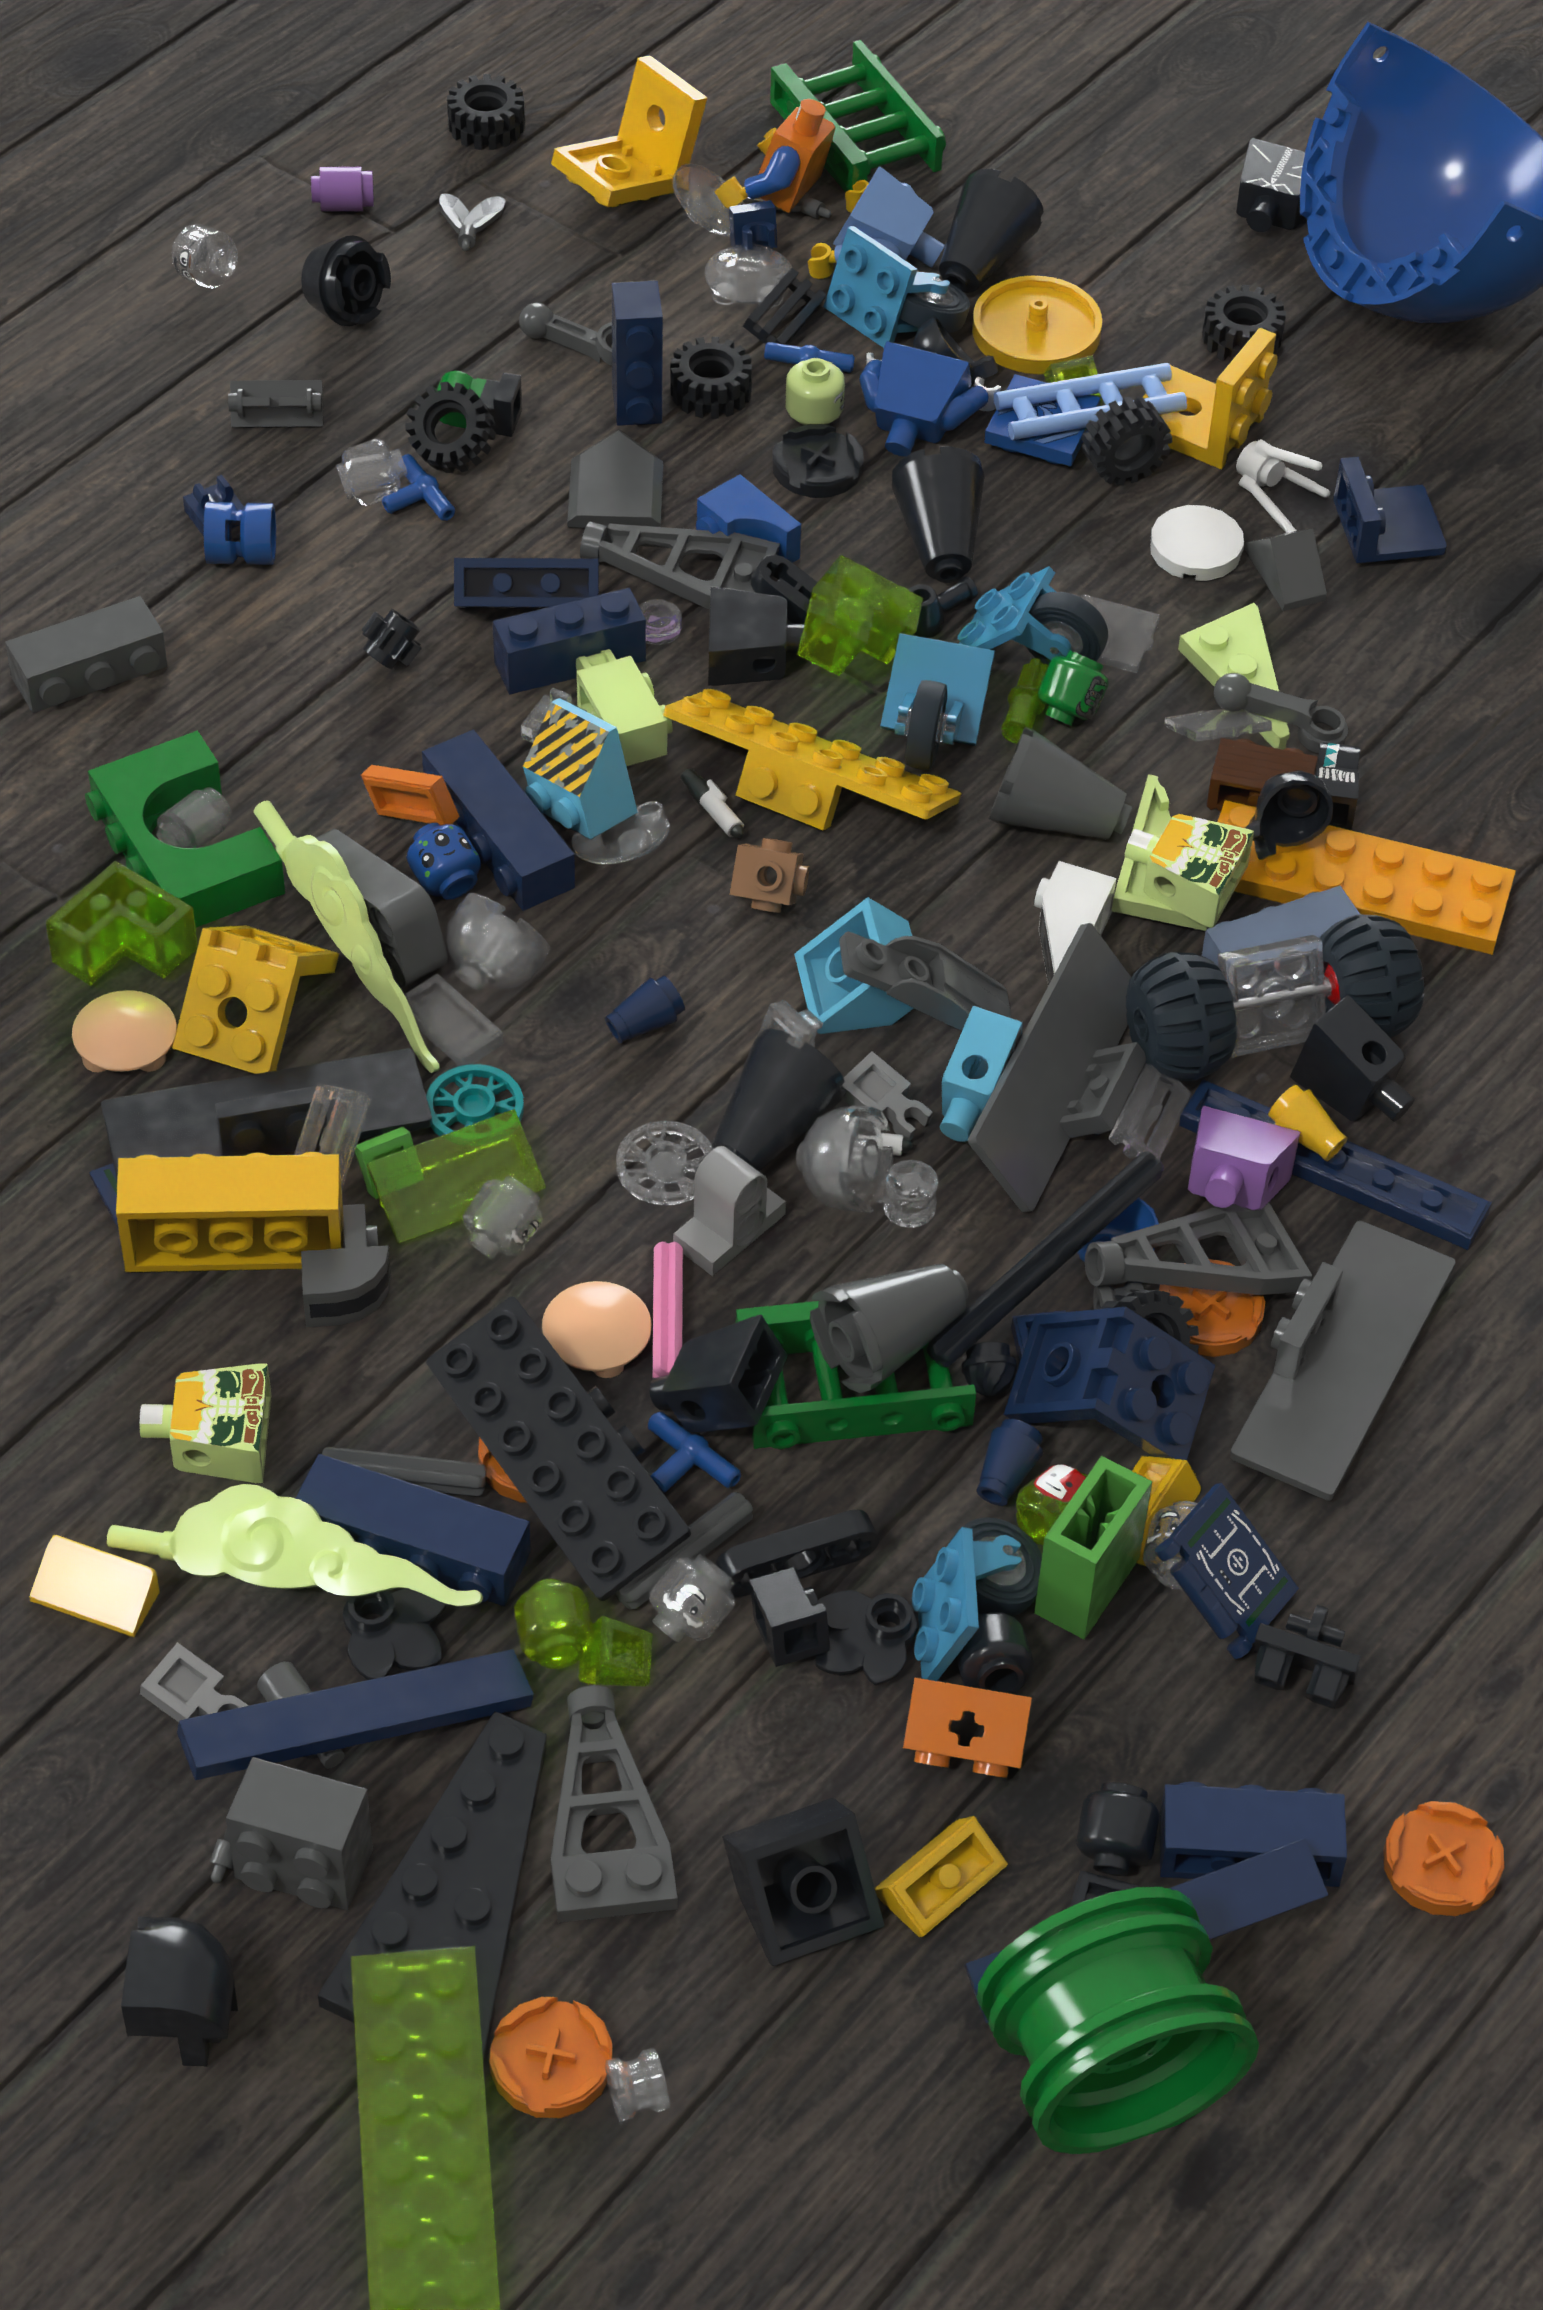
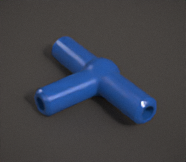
M767 342L764 353L765 360L789 364H798L811 358H820L831 362L840 368L841 372L848 373L853 371L855 357L851 354L819 350L814 345L799 347Z
M406 454L400 457L397 466L411 484L384 496L382 503L385 510L392 514L420 500H425L440 520L447 521L451 519L455 514V507L439 489L436 478L428 475L412 455Z
M661 1411L654 1413L650 1417L648 1429L677 1450L650 1476L662 1493L667 1492L694 1465H697L726 1488H732L739 1482L741 1471L711 1449L703 1436L691 1434Z

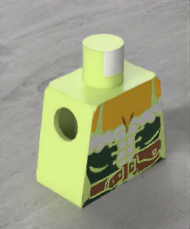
M1177 814L1172 816L1161 837L1134 829L1126 846L1125 857L1147 865L1143 889L1147 896L1206 927L1212 928L1219 920L1248 867L1254 831Z
M259 1363L181 1373L176 1378L173 1405H141V1438H170L173 1465L179 1471L251 1483H263L271 1406L268 1364Z

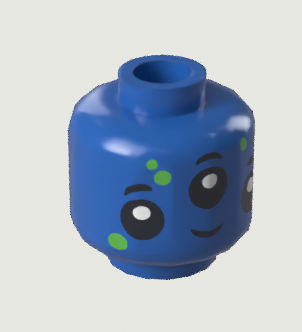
M435 822L423 826L415 833L413 837L414 842L409 847L406 858L420 885L429 895L435 897L442 896L444 899L449 900L462 896L474 887L478 880L477 875L481 868V860L461 827L454 824L440 826L439 823Z

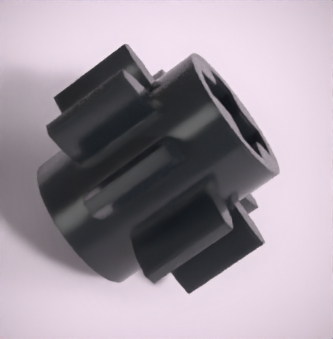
M391 609L385 618L374 612L362 628V634L369 639L363 649L372 658L389 669H393L399 660L406 666H409L422 649L420 647L421 644L415 640L420 629L407 617L394 609Z

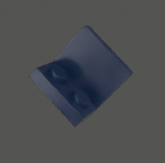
M1359 457L1340 458L1333 501L1356 563L1436 556L1446 553L1447 544L1423 485L1374 489L1371 475H1365Z

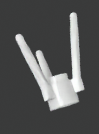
M1262 439L1253 441L1242 450L1237 460V472L1243 476L1239 481V485L1253 494L1286 533L1297 531L1260 487L1266 485L1272 487L1284 477L1311 492L1328 498L1330 496L1328 489L1285 467L1281 460L1316 471L1322 469V463L1273 447Z

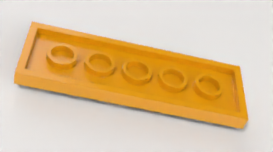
M1225 800L1217 822L1245 828L1255 815L1256 807ZM1328 825L1324 832L1304 844L1288 847L1276 845V854L1263 860H1259L1254 841H1252L1248 867L1234 891L1285 904L1303 898L1312 892H1321L1341 886L1360 914L1378 915L1393 920L1404 927L1410 935L1493 955L1516 870Z

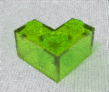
M840 555L812 590L797 655L837 676H840L860 651L888 664L895 656L899 633L913 635L916 632L923 598L907 588L901 587L869 570L867 567Z
M114 861L46 920L52 962L90 986L125 955L164 979L198 948L193 907L117 861Z

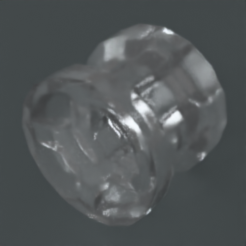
M905 1160L892 1165L887 1171L884 1187L886 1192L883 1200L885 1215L891 1222L907 1228L920 1227L928 1223L935 1215L937 1204L938 1177L931 1166L917 1160ZM911 1195L917 1196L916 1198H910Z
M655 2048L643 2050L637 2059L627 2062L618 2057L605 2061L608 2087L616 2115L620 2122L633 2119L636 2112L642 2109L650 2108L655 2112L669 2109L667 2085Z

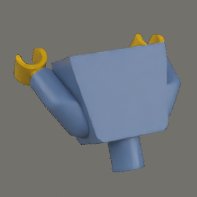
M879 166L870 182L859 180L853 185V190H848L845 193L846 209L851 214L833 243L836 246L835 250L831 251L830 246L826 243H817L811 250L812 258L808 260L811 277L816 279L829 277L834 272V263L838 261L847 229L852 226L902 259L906 260L910 254L931 268L945 244L923 231L934 213L932 207L919 198L909 184L899 182Z

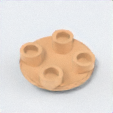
M116 991L92 1000L79 1012L73 1024L72 1039L77 1052L82 1057L83 1065L92 1072H103L106 1070L123 1072L137 1069L151 1072L160 1069L165 1064L166 1053L174 1043L177 1024L171 1009L159 998L140 991Z
M593 1281L569 1287L550 1302L543 1315L542 1333L565 1364L577 1369L593 1371L602 1378H613L623 1371L624 1365L634 1360L645 1349L650 1339L652 1324L646 1305L635 1293L614 1283Z

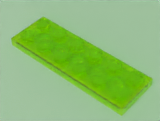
M475 1946L351 1956L370 2310H500Z

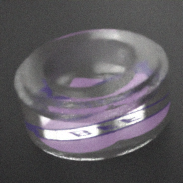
M655 599L639 605L646 619V643L663 645L678 638L682 630V614L675 604L666 600Z

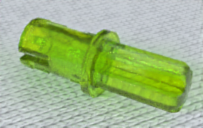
M1032 658L1030 663L1023 665L1017 686L1013 687L1008 694L1010 706L1001 730H1003V737L1012 743H1018L1025 727L1033 729L1037 715L1044 710L1046 705L1038 698V687L1048 665L1043 664L1039 658Z

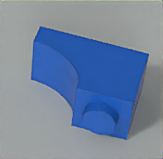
M741 474L697 498L696 530H709L712 534L722 531L726 536L736 532L780 543L779 556L788 559L792 563L800 559L801 523Z

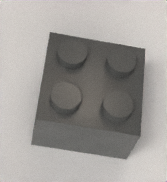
M252 1757L226 1816L235 1879L241 1880L245 1885L257 1891L270 1892L274 1889L298 1896L304 1903L316 1908L333 1906L348 1911L373 1851L367 1789Z

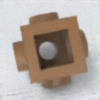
M763 838L761 846L739 844L729 895L752 899L751 908L781 913L782 904H795L797 895L804 896L806 893L809 866L802 865L804 854L791 852L792 842L771 838ZM769 867L775 869L777 873V880L774 884L767 878Z

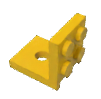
M653 57L637 58L618 136L555 148L551 164L565 174L570 182L581 186L594 196L596 202L607 207H617L623 203L649 200L651 197L683 191L707 97ZM660 108L663 110L665 116L664 126L661 123L659 116Z
M1259 328L1217 378L1216 384L1170 365L1171 380L1161 382L1167 394L1184 392L1187 399V409L1183 411L1196 414L1186 416L1179 413L1182 411L1160 414L1171 431L1169 433L1172 436V443L1168 444L1171 449L1222 470L1226 465L1229 451L1233 447L1240 448L1247 439L1251 424L1254 421L1257 423L1262 421L1264 413L1271 402L1272 390L1268 389V385L1278 360V356L1273 354L1276 339L1275 333Z
M247 925L202 928L172 1049L254 1074L276 1071L300 976L335 973L339 953ZM234 997L243 1001L247 1008V1018L240 1027L231 1025L225 1016V1007L229 1000Z

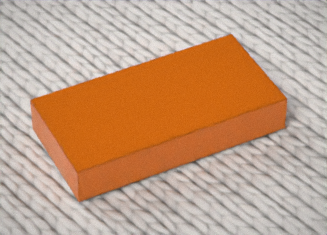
M371 765L361 774L378 815L429 824L436 822L440 825L453 824L460 817L442 776Z

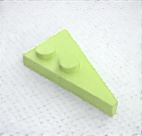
M1255 603L1180 636L1178 650L1213 686L1223 675L1239 673L1245 676L1252 684L1279 691L1259 609ZM1243 709L1238 711L1273 748L1286 749V743L1290 736L1286 722Z
M1148 774L1133 830L1138 829L1161 837L1171 816L1168 811L1169 799L1165 788L1158 781V776ZM1126 857L1124 858L1113 897V912L1206 931L1208 927L1147 896L1143 890L1147 865Z

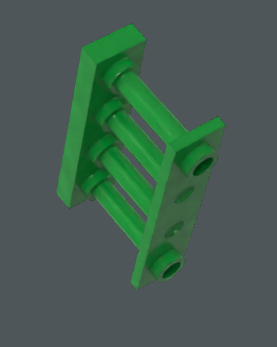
M861 40L853 42L852 66L807 80H803L801 77L798 78L787 63L771 67L770 103L784 120L787 119L796 107L800 106L801 101L804 99L816 100L825 107L826 111L823 118L832 122L836 129L824 167L845 192L853 190V185L857 181H867V175L870 174L871 169L915 155H919L933 172L942 170V155L946 148V140L942 129L934 125L882 65L879 57L873 54ZM855 82L864 91L827 104L818 101L814 96ZM875 106L885 115L848 128L838 125L834 120ZM896 130L906 139L866 153L855 145V143Z
M819 1301L736 1309V1323L762 1315L787 1354L813 1353L821 1401L789 1404L782 1370L758 1424L753 1426L752 1442L754 1449L768 1447L785 1449L796 1444L927 1430L952 1431L959 1427L973 1426L976 1400L975 1386L953 1387L949 1367H940L935 1360L930 1358L927 1353L928 1344L922 1349L931 1389L898 1392L895 1373H893L875 1388L876 1395L843 1398L838 1367L836 1366L831 1369L824 1360L815 1340L810 1322V1311L818 1308Z

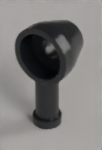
M965 576L958 580L956 585L938 595L930 586H912L908 589L898 607L896 622L898 629L901 633L924 638L936 636L944 626L945 612L966 600L971 601L978 596V590L974 581Z

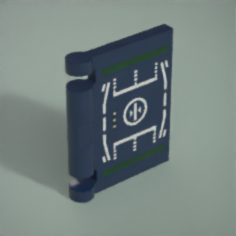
M1222 1483L1215 1484L1173 1533L1155 1549L1161 1561L1173 1558L1178 1552L1183 1557L1171 1567L1170 1573L1218 1638L1224 1639L1235 1630L1239 1633V1636L1227 1646V1650L1234 1659L1243 1657L1251 1650L1260 1623L1269 1625L1299 1589Z

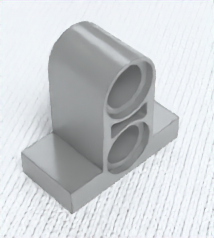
M724 1146L716 1147L703 1159L695 1174L694 1217L673 1233V1242L679 1243L686 1257L713 1276L785 1215L786 1201L767 1188L766 1176Z

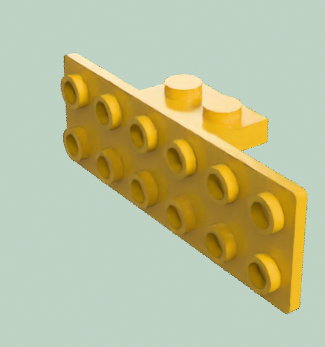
M704 689L703 692L686 696L684 699L666 705L664 709V717L748 750L735 796L820 830L831 827L842 787L922 819H929L958 804L961 793L948 788L949 782L941 777L930 774H922L921 777L905 771V765L895 759L888 757H877V759L866 756L860 753L861 748L854 743L845 740L828 741L818 737L817 730L811 726L801 723H790L787 725L773 719L774 713L758 706H747L744 708L731 703V697L718 690Z

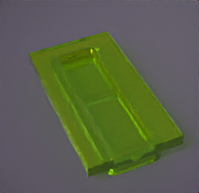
M515 1109L369 1162L366 1165L380 1198V1205L384 1208L398 1244L546 1188L532 1153V1147L528 1143Z

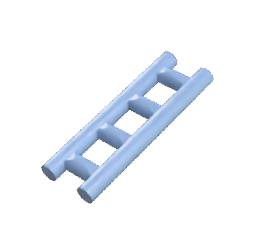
M1169 363L994 393L996 409L1013 408L1019 419L1008 424L1011 440L1086 428L1089 420L1094 422L1099 420L1095 414L1100 409L1105 413L1110 410L1109 403L1116 400L1119 406L1122 405L1123 398L1119 389L1143 386L1148 396L1144 400L1146 402L1149 400L1159 414L1187 409L1185 393L1167 394L1161 383L1170 381L1172 378ZM1100 393L1105 403L1104 406L1081 409L1075 398ZM1057 401L1062 413L1038 417L1032 406L1033 404Z

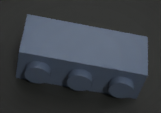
M1341 886L1321 892H1312L1303 898L1276 907H1266L1257 913L1233 921H1224L1212 928L1206 929L1202 956L1210 959L1220 968L1228 982V987L1234 1000L1263 995L1312 978L1313 950L1320 936L1335 923L1350 916L1360 915V913Z

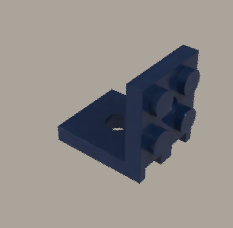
M1127 1307L1035 1315L1003 1415L1009 1419L1020 1420L1027 1424L1095 1419L1154 1457L1187 1460L1215 1364ZM1154 1379L1160 1389L1158 1403L1154 1393L1151 1391Z

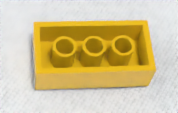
M306 1152L301 1155L271 1156L264 1153H251L246 1156L196 1154L191 1157L141 1155L136 1158H118L116 1217L125 1272L302 1269L301 1251L343 1248V1200L339 1154L324 1155L319 1152Z

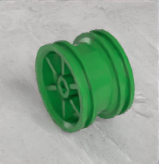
M1136 1887L1110 1892L1073 1905L1025 1931L1005 1947L989 1964L978 1983L977 1999L989 2021V2027L999 2047L1011 2054L1027 2056L1031 2066L1022 2080L1020 2097L1029 2116L1033 2118L1032 2124L1042 2145L1055 2152L1068 2154L1098 2153L1177 2126L1207 2109L1227 2094L1247 2074L1256 2060L1259 2042L1251 2023L1246 2020V2015L1238 1996L1226 1987L1207 1984L1202 1976L1210 1963L1213 1947L1204 1926L1200 1924L1191 1899L1180 1891L1164 1887Z

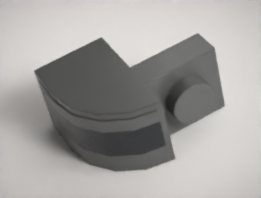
M365 1204L343 1205L345 1248L301 1251L306 1327L335 1326L360 1321L376 1311L388 1296L391 1283L389 1245H378L377 1225L366 1226Z

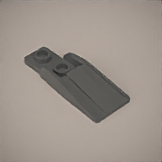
M849 931L839 939L845 975L886 991L887 995L962 1031L973 1006L1011 1018L1006 988L940 943L916 936H903L895 938L886 945H882L875 940L867 939Z

